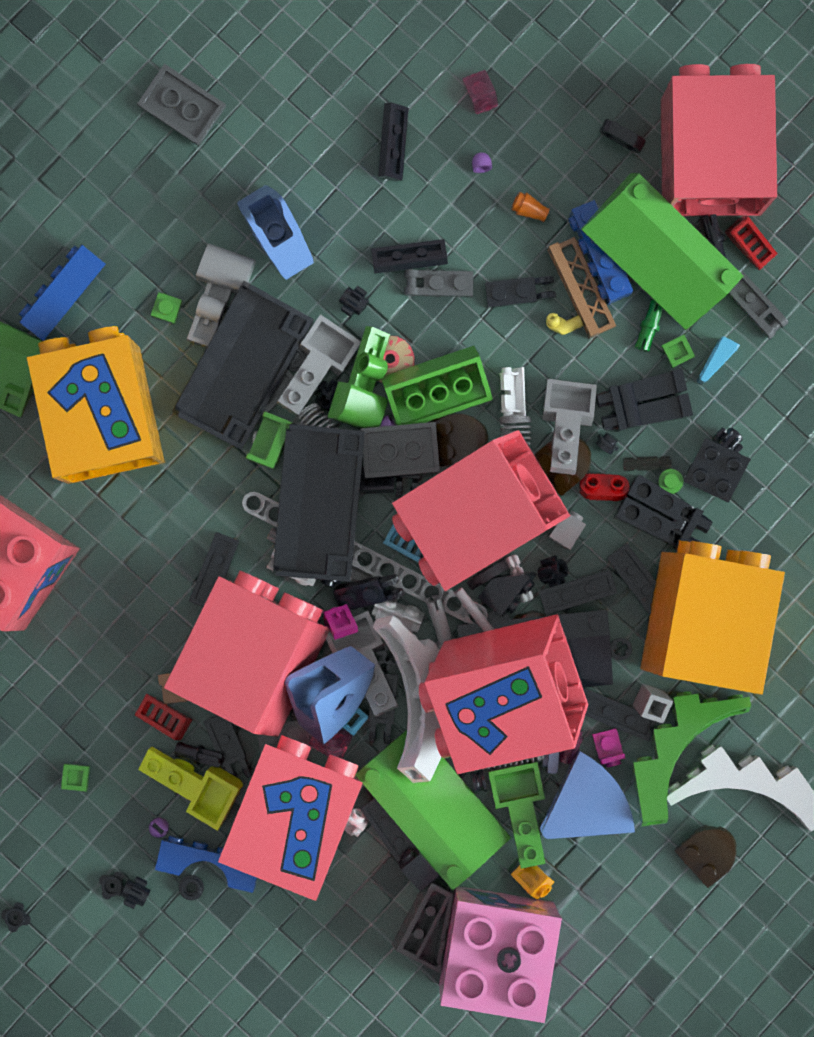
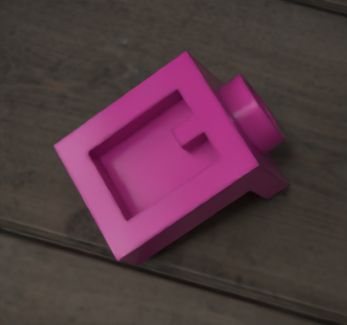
M347 604L323 612L324 624L329 628L334 640L358 632V626Z
M617 728L592 734L599 763L601 765L606 764V767L620 765V760L625 759V754L622 750Z

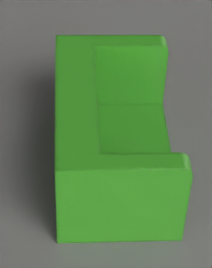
M264 411L262 423L250 453L246 455V459L275 471L284 449L286 423H293Z

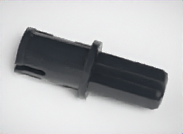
M178 742L175 747V757L194 761L196 765L202 763L219 768L224 763V755L222 753L205 749L203 745L197 747Z

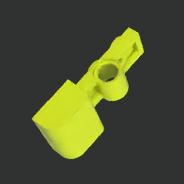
M154 747L148 749L138 769L190 800L191 802L186 812L217 831L225 822L243 786V783L237 777L220 767H210L203 777L194 772V767L189 762L183 759H172Z

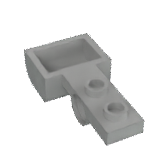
M210 243L207 245L196 273L197 280L207 283V286L198 302L196 315L187 336V341L207 348L222 320L231 293H237L243 280L249 283L256 264L255 259Z
M320 314L298 347L299 350L308 356L276 404L298 417L327 371L331 370L339 376L361 341Z
M547 379L542 420L555 422L550 472L575 475L580 425L592 426L597 385Z
M369 611L353 617L358 626L357 633L334 640L329 631L326 640L332 653L352 646L375 664L373 677L365 696L375 717H378L399 706L374 652L383 649L384 644L380 635L373 628L374 622Z

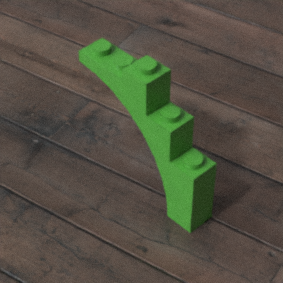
M690 691L680 692L677 694V697H673L672 708L676 727H672V724L657 726V729H654L652 733L656 759L652 760L650 756L637 759V762H633L632 765L641 827L667 823L669 780L683 750L698 734L712 724L730 716L749 712L751 708L750 697L743 698V695L738 694L729 696L728 700L718 701V698H708L703 700V703H700L698 694H692Z

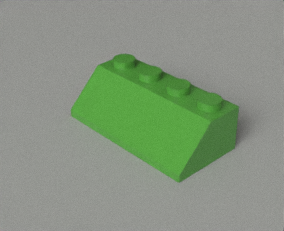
M474 345L385 375L381 379L397 425L426 423L493 400L480 356Z

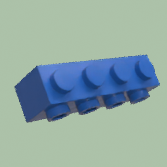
M593 200L572 209L568 221L573 232L577 231L580 238L578 245L582 254H586L590 263H587L592 277L596 276L599 283L597 289L602 300L606 299L609 305L630 296L633 289L626 273L581 230L598 210L597 204Z
M82 244L79 248L75 245L65 256L69 259L63 267L58 265L50 275L53 280L48 286L43 284L34 294L37 297L32 305L27 303L18 314L22 317L19 322L42 341L45 340L106 265Z

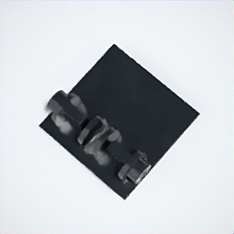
M705 438L693 463L688 468L684 482L729 503L751 459Z

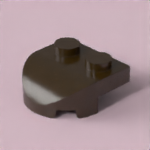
M452 414L433 420V422H436L440 467L454 465L486 445L489 441L485 425L474 416Z
M580 438L575 475L550 472L552 440L534 454L552 486L560 496H563L581 481L591 468V451L588 445Z
M703 825L677 846L675 852L705 886L709 888L732 868L736 859L737 844L732 834L725 828Z

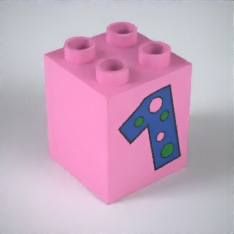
M461 886L456 887L439 981L441 1006L545 1023L562 920L554 902ZM506 947L516 949L521 958L520 967L512 973L502 971L497 963L498 953ZM510 953L505 954V960L501 961L502 964L505 966L507 963L508 967L513 966V960L516 959V956L513 954L511 957Z

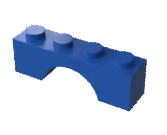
M169 835L168 839L164 838L162 840L155 870L180 876L190 864L198 861H207L217 865L224 872L228 887L251 893L254 892L257 877L218 862L224 847H218L217 850L207 848V843L193 841V844L183 842L184 838Z

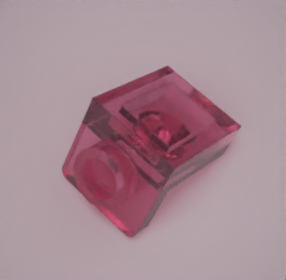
M486 70L462 78L476 114L489 111L498 106L496 91Z
M341 728L324 745L313 736L308 745L326 756L331 754L343 758L353 736Z

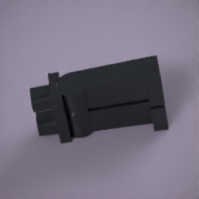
M682 368L620 386H610L606 391L597 394L598 408L611 405L613 415L601 417L603 430L617 429V432H621L629 428L693 416L688 393L645 404H638L687 391Z
M639 474L635 476L629 487L627 497L622 500L613 517L673 546L676 550L678 549L679 540L700 542L691 537L694 529L707 534L713 523L703 515L704 511L694 508ZM633 500H636V501H638V502L644 504L645 506H647V507H649V508L655 510L656 512H658V513H660V514H662V515L668 517L669 520L666 519L665 517H663V516H661V515L655 513L654 511H652V510H650V509H648V508L642 506L641 504H639V503H637V502H635V501H633Z

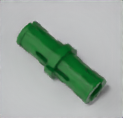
M654 300L650 301L645 320L641 321L640 326L642 328L634 346L636 349L641 350L643 341H646L643 347L644 352L650 351L655 332L659 331L660 326L658 324L664 310L658 305L657 311L654 312L657 305Z

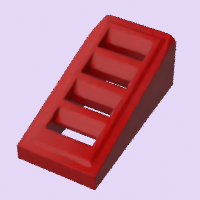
M748 216L740 217L725 231L729 239L758 270L762 269L778 254ZM743 227H745L746 230L742 234L738 235L737 232H739ZM751 234L753 237L745 244L743 240ZM756 242H759L760 245L751 251L750 248ZM763 249H765L767 252L761 258L757 259L756 256Z
M149 694L145 695L135 713L136 717L173 740L178 741L182 740L192 722L190 717ZM153 703L155 707L153 708L150 716L148 717L146 713L149 710L151 704ZM160 709H162L163 712L158 721H155ZM169 714H171L172 717L167 726H164ZM178 719H179L180 721H179V723L177 724L175 730L173 731V728H174L175 724L177 723V721H178Z

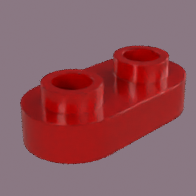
M587 474L580 481L579 492L584 498L589 500L621 501L627 497L630 486L628 480L621 475Z

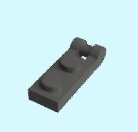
M404 270V278L407 279V287H404L405 296L473 297V271ZM417 279H424V288L416 287Z
M742 271V279L728 295L770 340L776 335L775 332L780 327L784 328L789 322ZM769 314L774 319L770 324L764 320Z

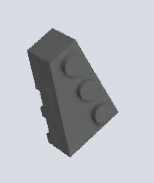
M432 881L422 891H419L392 942L397 952L439 973L454 895L447 887Z

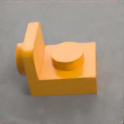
M519 865L511 874L535 899L545 897L551 891V885L554 883L538 866L521 869Z

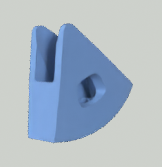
M264 185L237 202L259 246L286 280L314 263L313 257L291 211L277 191Z
M349 646L289 675L285 680V687L299 725L323 745L329 741L348 722L361 704L372 680L375 664L352 646Z
M577 749L541 823L540 832L546 839L635 832L630 806L618 783L599 763Z

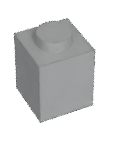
M572 510L569 513L571 516L555 525L548 536L549 539L567 550L572 549L586 526L582 522L583 517Z
M642 683L632 706L641 717L663 724L673 701L664 690Z

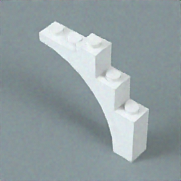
M394 616L376 619L373 628L383 638L396 660L402 675L407 698V736L397 769L412 783L431 781L441 759L435 741V731L437 728H440L435 711L430 713L424 711L419 697V684L425 682L429 674V664L435 661L440 649L430 639L418 640L417 636L405 628L398 618Z
M712 744L700 752L702 756L698 760L703 768L699 769V767L692 769L686 774L687 779L680 784L676 781L669 785L667 803L671 806L688 796L706 790L733 788L760 793L782 804L797 817L807 830L811 832L814 830V791L799 769L787 765L776 772L777 777L774 779L763 761L756 755L754 757L751 755L746 756L738 762L740 766L736 768L722 746L717 745L714 747Z

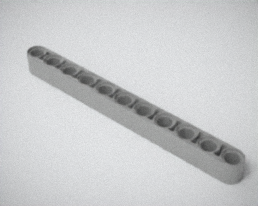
M257 492L247 493L242 500L244 510L277 527V521H272L269 514L272 509L279 508V503ZM252 497H258L261 501V505L257 510H250L248 508V500ZM354 541L352 566L374 577H383L380 574L381 566L386 563L391 564L395 570L394 574H397L399 578L398 583L392 586L403 588L404 592L425 602L427 598L424 591L428 586L433 585L423 575ZM363 552H367L372 556V562L368 566H361L358 563V556ZM413 575L417 580L416 586L412 589L405 588L402 584L404 576ZM440 584L435 585L439 591V596H441L445 613L467 624L475 623L470 620L469 612L462 603L457 611H450L448 609L447 600L451 597H456L454 591L450 589L444 591ZM474 602L475 605L483 612V615L487 619L488 615L486 609L482 605Z

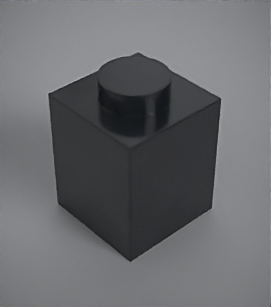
M417 847L413 850L409 849L401 855L398 862L399 867L419 891H422L439 876L438 872Z

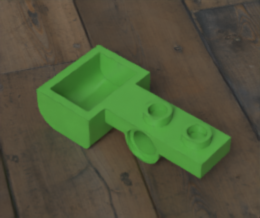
M365 327L349 383L338 381L328 418L360 430L361 428L380 427L388 400L372 392L375 382L381 380L386 375L388 369L387 361L383 359L390 334L374 327Z
M533 762L489 771L488 775L495 809L504 807L509 809L520 868L546 864L533 801L545 799L538 763Z

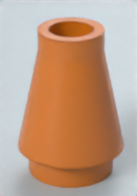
M519 192L511 207V210L515 211L516 215L537 219L542 222L545 221L550 210L527 192L525 194Z

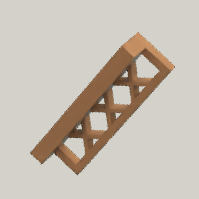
M575 237L560 244L557 242L550 245L547 251L577 315L582 320L583 328L588 338L590 339L616 327L605 301L600 297L596 281L589 271L587 262ZM572 245L576 253L574 261L566 260L561 249ZM577 258L579 259L581 265L576 264ZM574 267L584 270L586 274L584 284L576 282L572 273ZM587 281H589L591 287L586 286ZM584 290L595 293L597 299L594 307L587 305L583 297ZM598 302L602 310L597 308ZM594 313L604 314L609 324L598 329L593 318Z

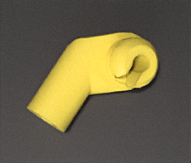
M550 313L546 318L548 328L561 335L583 327L579 315L565 320L556 313Z

